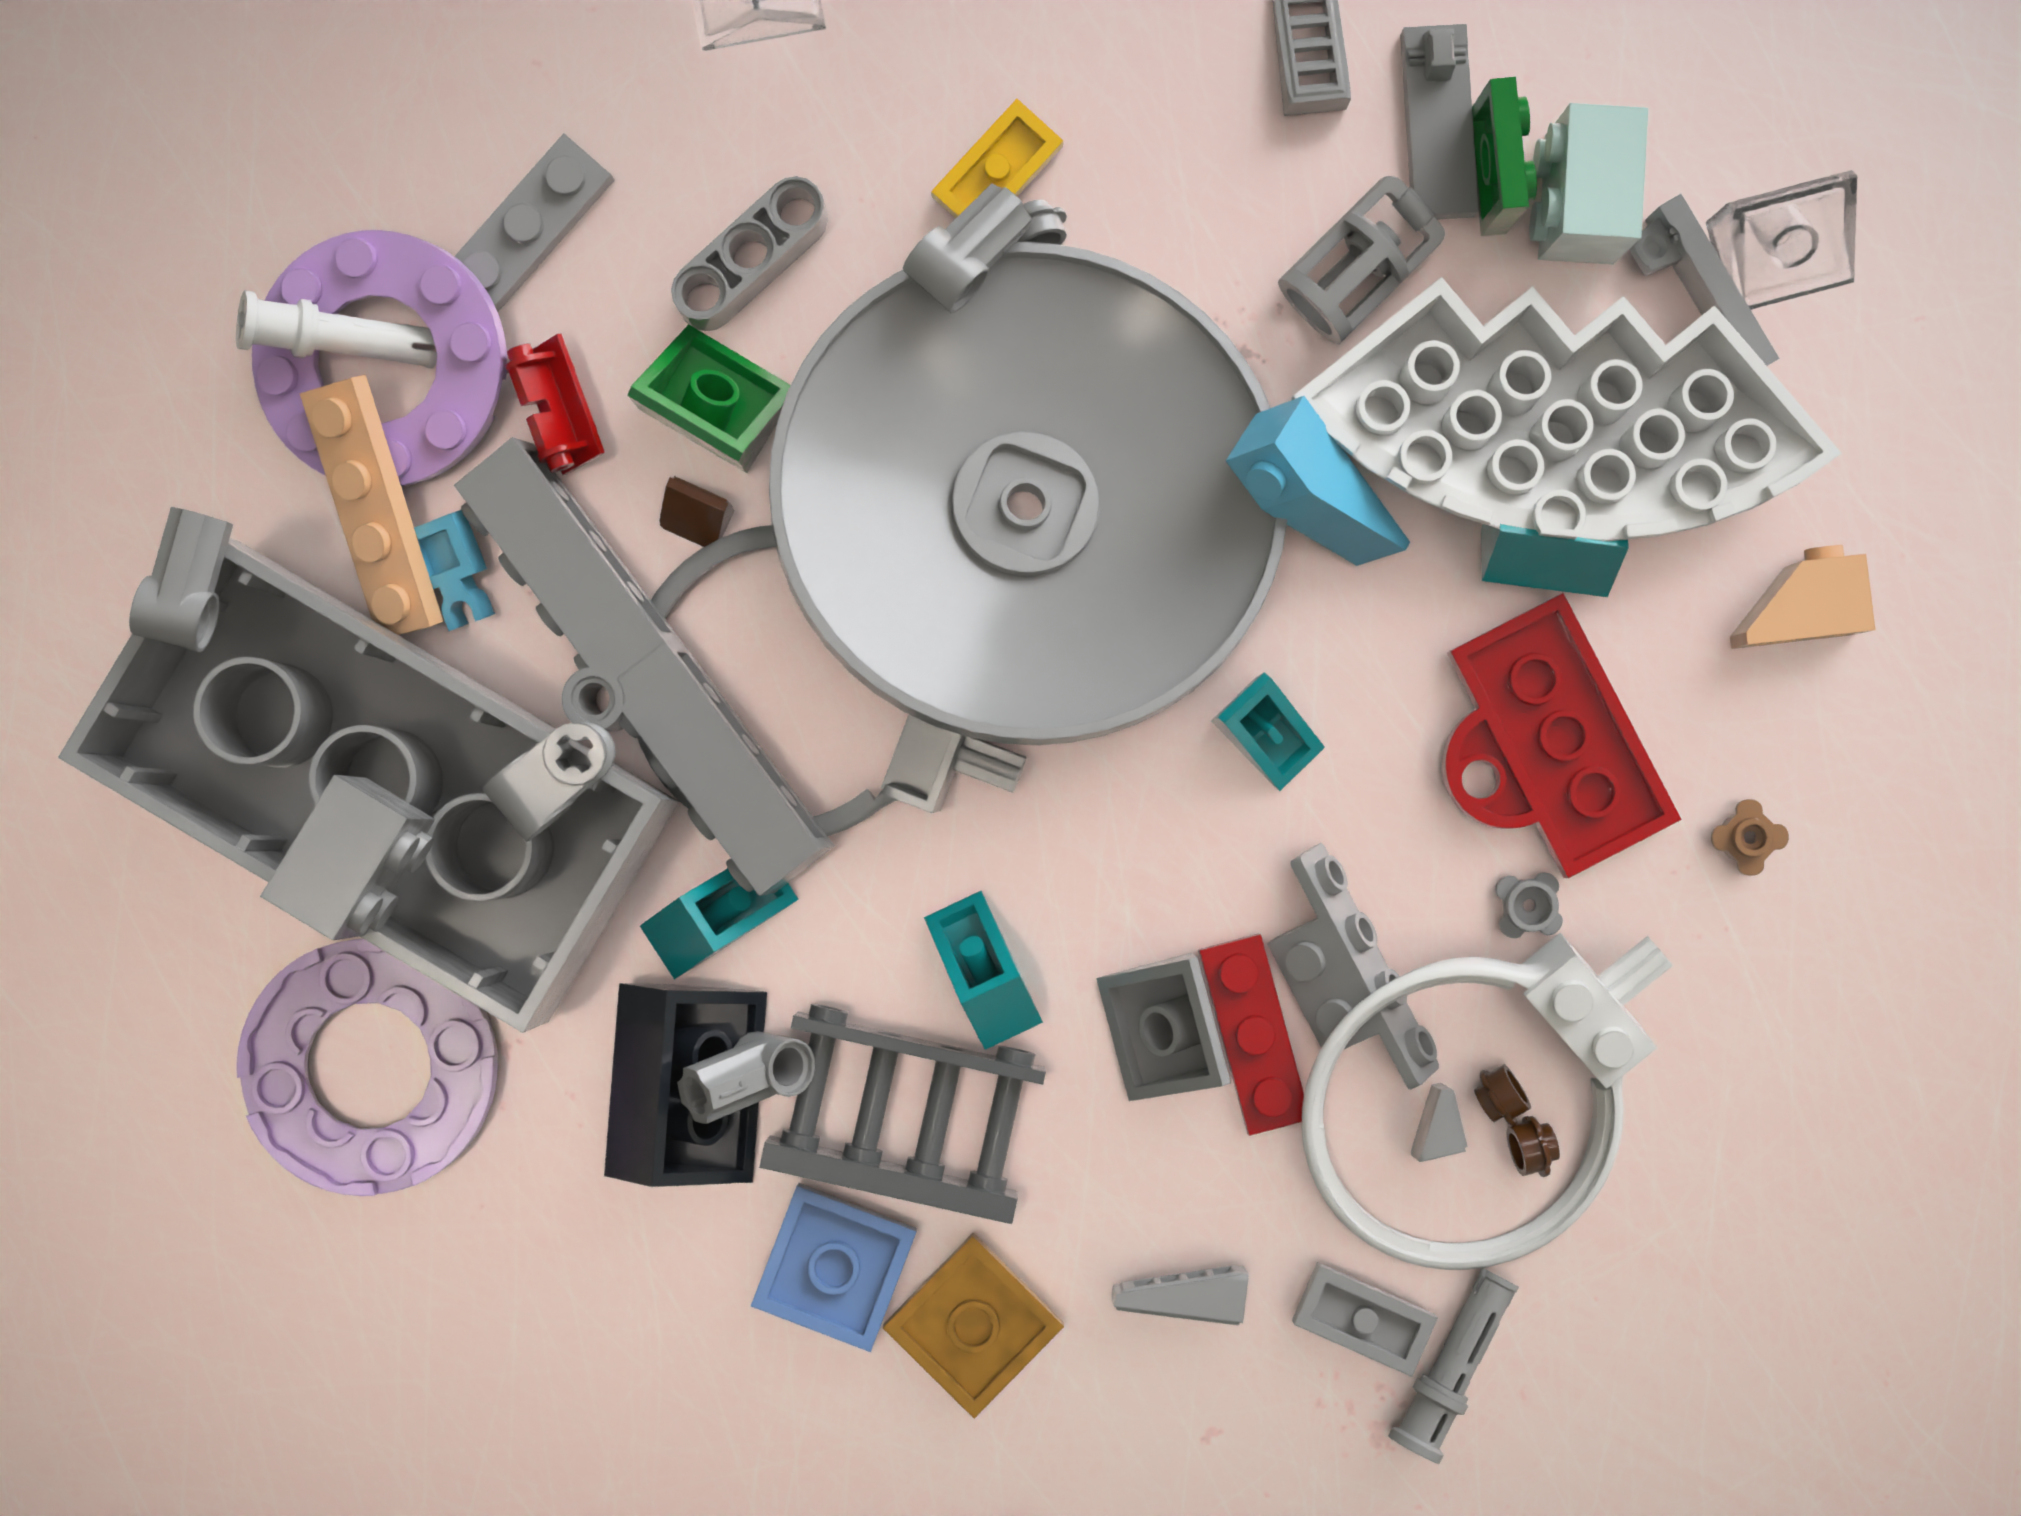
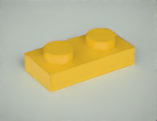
M1016 98L931 191L932 198L956 219L991 183L997 187L1008 188L1018 197L1063 148L1064 140Z

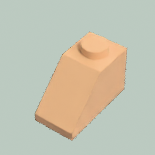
M1843 545L1823 546L1804 550L1805 561L1784 567L1731 634V649L1857 635L1876 630L1866 554L1844 556Z

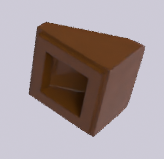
M674 476V478L670 477L666 484L659 521L660 526L664 530L705 547L723 538L735 510L727 499Z

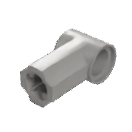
M991 183L946 229L938 226L925 235L907 257L903 265V271L950 313H955L977 293L988 277L989 268L1030 229L1032 218L1025 210L1022 201L1006 187H997Z
M175 507L170 508L152 575L146 576L141 581L132 602L129 626L130 632L133 635L196 652L204 651L213 636L217 623L219 597L214 592L233 524L197 512Z
M759 1031L747 1033L739 1039L734 1048L683 1068V1076L677 1082L681 1103L688 1108L694 1121L708 1124L776 1094L787 1097L796 1096L806 1090L812 1081L815 1071V1058L811 1048L804 1041Z

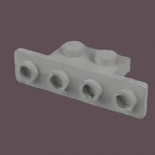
M1320 843L1290 862L1318 918L1277 936L1267 945L1322 1048L1334 1028L1359 1002L1400 976L1387 966L1377 947V934L1372 922L1364 913L1359 912L1347 889V876L1342 865L1334 856L1329 855L1325 846ZM1404 996L1372 1016L1355 1033L1344 1049L1379 1034L1404 1083L1411 1090L1422 1085L1439 1069V1063L1436 1059L1437 1049L1432 1036L1426 1028L1418 1025L1406 1002L1407 996Z

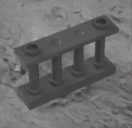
M811 1004L809 1014L797 1012L793 1015L791 1028L811 1033L808 1046L811 1048L815 1058V1071L812 1081L806 1090L796 1097L790 1128L782 1130L781 1138L770 1135L765 1141L759 1168L1012 1224L1018 1194L1016 1190L1006 1188L1008 1179L1002 1177L1023 1080L1041 1085L1044 1083L1046 1070L1043 1066L1034 1065L1035 1053L1007 1046H998L997 1054L994 1056L846 1022L848 1011L819 1004ZM836 1039L873 1047L852 1143H845L843 1152L818 1146L820 1136L815 1135ZM898 1052L936 1061L915 1157H908L906 1166L882 1161L883 1151L877 1149ZM961 1067L998 1075L977 1171H970L968 1180L944 1175L945 1165L939 1163Z

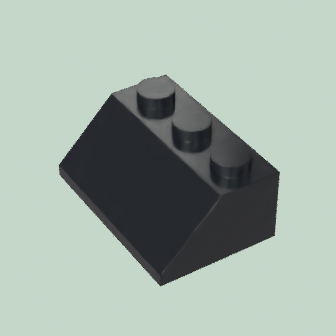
M619 983L604 1170L605 1177L649 1187L753 1183L759 1102L708 1124L694 1121L688 1108L681 1103L677 1082L683 1076V1068L734 1048L739 1039L747 1033L764 1032L767 992L675 984Z

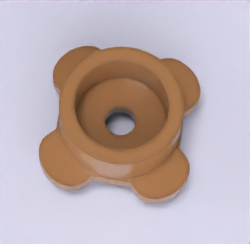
M1746 799L1736 805V814L1731 815L1722 825L1716 826L1713 829L1711 842L1716 850L1723 851L1730 859L1737 861V868L1740 873L1754 876L1763 871L1764 861L1774 850L1786 847L1789 834L1785 826L1773 824L1763 814L1762 805L1758 801ZM1748 831L1755 834V841L1751 844L1747 843L1744 839Z

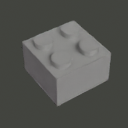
M334 775L260 897L331 940L365 936L369 928L377 932L388 920L397 904L398 897L391 892L404 870L410 873L415 872L430 851L434 838L427 835L435 819L368 778Z

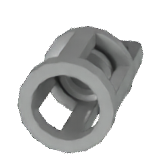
M1385 176L1279 279L1278 285L1288 302L1310 326L1331 342L1340 344L1441 244L1445 236L1444 228L1434 217L1435 213L1411 187H1407L1398 177ZM1385 194L1393 201L1392 206L1415 231L1419 230L1424 236L1423 242L1406 259L1398 248L1401 241L1396 233L1382 221H1378L1375 224L1364 217ZM1344 238L1349 252L1315 283L1307 274ZM1372 273L1382 277L1383 279L1345 316L1338 305L1369 274Z

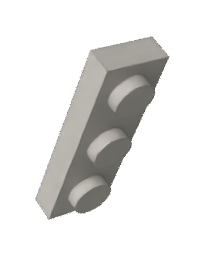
M563 133L454 257L460 260L477 277L492 299L497 312H499L615 180L606 169Z

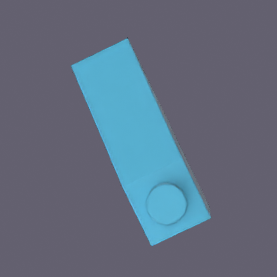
M1305 396L1255 414L1226 459L1227 464L1263 511L1275 518L1287 519L1288 526L1356 566L1405 551L1410 544L1409 539L1346 452L1328 434L1325 423Z

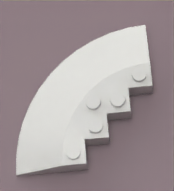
M1441 277L1297 392L1291 399L1294 400L1305 396L1325 423L1328 434L1344 451L1364 467L1409 495L1456 516L1500 529V524L1536 530L1539 536L1566 539L1581 537L1598 541L1649 538L1707 526L1753 509L1784 493L1842 454L1715 305L1665 345L1624 296L1574 335L1533 286L1483 326Z

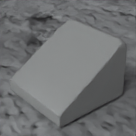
M1442 1083L1431 1085L1413 1142L1411 1156L1419 1162L1466 1152L1465 1148L1468 1147L1454 1090Z

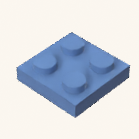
M798 1183L751 1307L871 1352L915 1238L917 1228Z

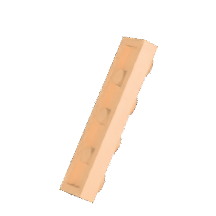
M366 375L352 377L299 393L371 619L397 635L444 622Z

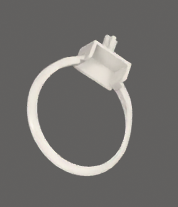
M1559 933L1522 964L1494 958H1452L1410 971L1374 991L1359 1002L1330 1033L1317 1055L1305 1087L1301 1125L1303 1147L1309 1170L1326 1204L1347 1228L1370 1246L1404 1262L1428 1268L1469 1270L1490 1267L1528 1255L1551 1242L1580 1218L1604 1186L1619 1150L1623 1129V1075L1657 1049L1650 1037L1624 1005L1673 966L1672 963L1647 936L1598 976L1566 938ZM1454 983H1477L1510 990L1514 987L1515 983H1518L1528 989L1524 992L1527 999L1596 1076V1078H1591L1593 1113L1590 1136L1578 1172L1569 1187L1549 1209L1524 1226L1498 1237L1467 1243H1443L1415 1238L1392 1229L1366 1212L1353 1199L1337 1176L1329 1157L1323 1125V1110L1329 1079L1340 1054L1355 1033L1372 1016L1389 1004L1419 990Z

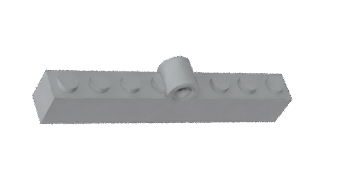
M510 438L459 480L454 487L466 501L461 506L466 519L482 535L487 536L490 534L503 551L498 559L504 570L519 585L524 586L527 584L541 602L536 606V611L545 625L557 636L561 637L565 634L578 652L574 657V662L579 670L570 676L562 692V706L567 718L571 723H595L607 731L624 729L634 738L640 735L654 754L649 761L655 773L671 789H675L678 786L692 805L688 809V815L693 824L707 839L713 840L716 838L731 857L726 861V866L738 884L748 892L754 889L759 896L777 892L835 845L555 472L550 473L547 463L539 462L536 446L524 440ZM603 686L609 694V705L604 712L598 708L596 702L597 693Z

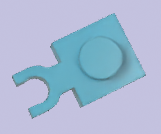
M462 510L414 527L433 589L439 587L443 596L441 611L448 630L451 631L469 624L463 613V602H466L472 609L475 622L495 614L487 594L476 586L472 576L475 573L486 570L487 567L469 521L464 516Z

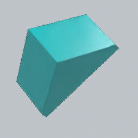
M1265 672L1252 680L1211 720L1279 791L1325 748L1276 683Z

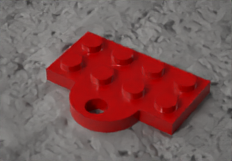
M1564 593L1447 652L1475 710L1464 716L1448 736L1442 754V776L1452 801L1469 818L1485 826L1501 829L1521 828L1535 823L1563 878H1570L1682 820ZM1474 761H1482L1488 764L1495 773V787L1484 798H1475L1469 795L1462 784V774L1465 768Z

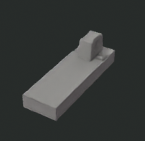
M1467 24L1404 27L1400 34L1410 187L1435 213L1434 217L1437 220L1474 218L1478 214L1479 209Z
M1682 193L1660 205L1645 219L1648 226L1642 230V238L1629 249L1643 274L1647 276L1673 266L1701 315L1715 305L1766 366L1780 359Z

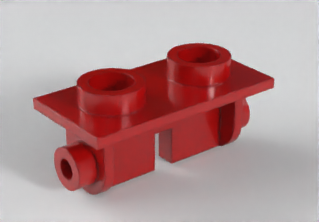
M562 333L554 335L533 349L529 343L509 349L506 353L510 362L505 365V369L510 374L520 405L537 404L540 412L526 418L539 454V462L547 463L550 473L561 471L562 475H567L604 454V448Z

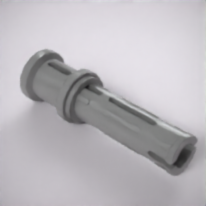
M1481 1268L1473 1290L1463 1306L1429 1375L1423 1374L1420 1379H1416L1413 1388L1417 1394L1400 1427H1392L1388 1437L1403 1447L1437 1464H1440L1444 1456L1440 1447L1456 1415H1464L1468 1408L1466 1404L1468 1398L1464 1394L1470 1384V1380L1478 1364H1480L1502 1316L1519 1288L1484 1268Z

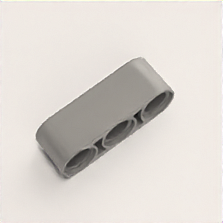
M798 176L784 178L779 181L679 271L673 280L671 293L673 302L686 323L702 331L717 330L722 327L820 239L826 230L828 217L823 196L814 183ZM803 199L814 205L813 215L807 222L801 225L787 224L780 217L782 209L792 200ZM756 241L767 247L766 258L754 268H743L734 263L735 252L746 242ZM708 283L719 288V299L714 307L707 311H696L688 307L689 293L696 286Z

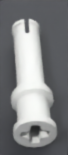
M245 290L242 293L236 324V346L238 349L249 350L252 344L285 348L291 350L292 355L298 358H305L306 355L311 356L314 350L422 365L431 369L435 367L437 362V352L412 347L413 343L435 346L430 328L319 312L317 304H312L311 300L300 299L295 305L261 300L257 298L256 293L253 291Z

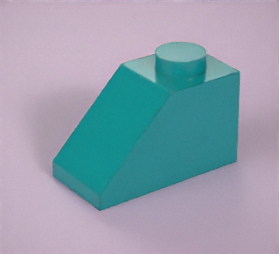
M727 868L674 900L641 924L640 928L675 980L799 899L789 883L777 892L759 896L754 889L748 892L738 884Z
M982 891L976 892L924 917L958 999L985 1050L1043 1023Z

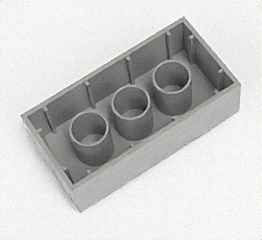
M229 538L214 592L219 597V614L208 646L204 651L196 652L132 634L58 758L267 882L270 881L332 777L334 775L368 778L434 818L435 821L427 835L434 838V842L417 870L413 873L404 870L391 893L398 897V901L385 924L377 932L369 928L365 936L360 937L522 1033L548 1023L680 801L613 763L607 774L573 801V805L560 818L536 837L526 842L484 793L482 788L503 768L525 752L534 748L556 728L242 542ZM570 739L568 742L572 745L574 751L567 758L571 766L586 764L590 767L592 764L587 758L590 748Z

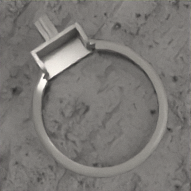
M772 525L738 531L701 548L668 576L651 601L666 619L683 593L698 578L711 570L714 565L743 552L776 547ZM908 715L882 783L881 789L883 790L879 795L875 797L866 789L840 807L813 817L826 835L831 836L859 824L883 807L898 800L930 813L941 811L956 771L1013 793L1021 777L1027 757L981 739L966 737L935 727ZM639 735L637 737L638 742L652 768L649 759L654 754ZM659 778L662 784L678 801L688 809L692 807L678 786L675 789H671Z

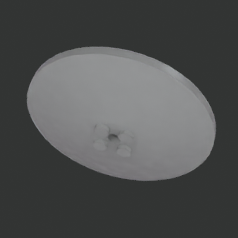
M1016 242L989 268L988 277L977 293L955 313H950L901 270L863 294L845 309L820 336L802 362L787 392L777 421L771 451L769 482L772 530L779 561L789 588L805 619L832 655L849 673L876 695L903 712L926 723L970 738L1003 744L1022 745L1072 743L1106 736L1123 730L1168 709L1193 692L1211 676L1240 643L1259 613L1270 590L1284 546L1287 519L1275 518L1263 511L1226 462V459L1255 414L1270 409L1266 395L1248 362L1215 322L1179 291L1130 264L1090 250L1051 243ZM1017 492H1030L1038 497L1043 511L1034 519H1019L1010 512L1007 500Z

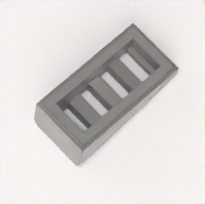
M1272 0L1284 116L1346 110L1351 101V92L1338 0ZM1312 2L1323 3V13L1299 16L1289 15L1288 5ZM1325 26L1326 36L1293 39L1292 29ZM1327 50L1328 59L1296 62L1295 53ZM1330 73L1331 83L1299 86L1298 76Z
M1232 1265L1121 1282L1120 1284L1113 1285L1112 1301L1118 1311L1239 1325V1323H1243L1248 1272L1244 1266Z

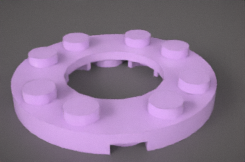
M362 230L345 233L327 239L301 254L278 277L268 292L265 301L296 305L300 299L311 300L312 304H317L319 312L338 314L349 303L371 296L394 298L418 313L430 328L436 347L435 380L424 401L409 414L402 418L381 423L401 487L414 485L443 474L457 465L470 454L489 430L495 418L493 413L499 399L502 380H506L507 375L505 369L507 364V347L503 327L495 305L484 286L460 260L446 250L414 236L393 231ZM252 344L254 383L267 420L277 436L294 455L314 470L325 475L299 394L324 386L318 367L319 350H314L311 356L306 355L305 358H298L292 355L291 350L285 348Z
M363 938L341 941L317 948L299 957L281 970L266 985L252 1006L242 1029L237 1054V1078L241 1079L243 1097L249 1115H246V1118L262 1146L283 1168L299 1179L330 1192L354 1196H375L415 1186L431 1178L455 1161L471 1144L488 1115L495 1093L498 1072L495 1035L485 1010ZM379 1003L401 1011L420 1028L428 1046L431 1077L423 1099L406 1118L387 1127L358 1128L337 1120L318 1102L309 1082L308 1054L316 1032L334 1013L353 1004Z

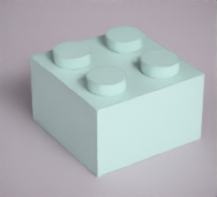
M1569 103L1556 122L1549 124L1545 139H1537L1533 162L1537 178H1542L1541 202L1533 203L1529 235L1530 240L1539 241L1538 260L1614 264L1642 238L1649 108Z

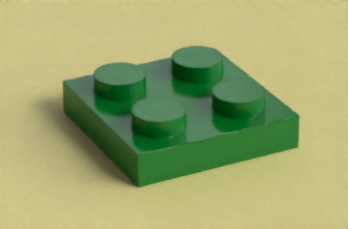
M1516 76L1490 79L1472 106L1481 237L1507 234L1529 207V200H1535L1537 194L1535 165L1532 160H1524L1522 136H1528L1530 132L1529 102L1526 96L1518 97Z

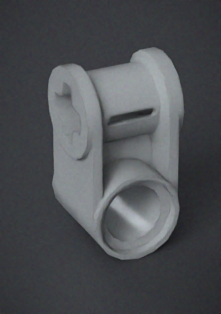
M591 722L564 724L555 729L530 751L525 752L503 768L482 790L521 837L528 842L560 818L573 805V801L607 774L613 766L616 756L615 743L610 733L598 724ZM570 739L575 742L588 739L591 741L593 747L587 753V758L592 764L590 767L586 764L575 766L569 764L567 758L574 751L572 745L568 742Z

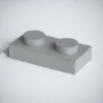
M1317 1262L1292 1322L1300 1328L1412 1377L1438 1318L1432 1312Z

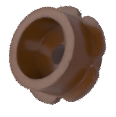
M1505 1064L1492 1072L1488 1070L1480 1072L1482 1085L1474 1089V1092L1487 1116L1493 1122L1504 1117L1509 1125H1517L1516 1117L1530 1110L1531 1104L1515 1075Z
M1525 1116L1522 1118V1123L1509 1126L1506 1131L1512 1160L1522 1176L1538 1172L1541 1177H1547L1551 1172L1550 1165L1552 1161L1560 1158L1556 1135L1549 1123L1539 1124L1535 1117Z

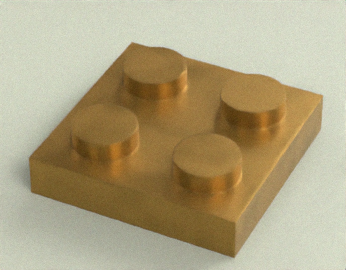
M974 1233L883 1324V1329L974 1419L1064 1328V1322Z

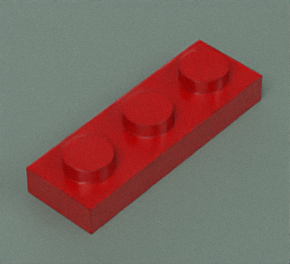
M1258 933L1198 949L1247 1134L1251 1136L1302 1122L1304 1092L1261 934Z

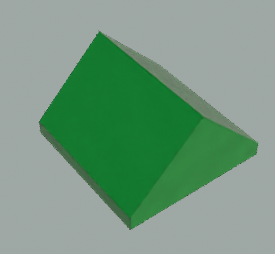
M688 324L632 384L627 396L639 410L743 472L748 473L777 425L791 385Z

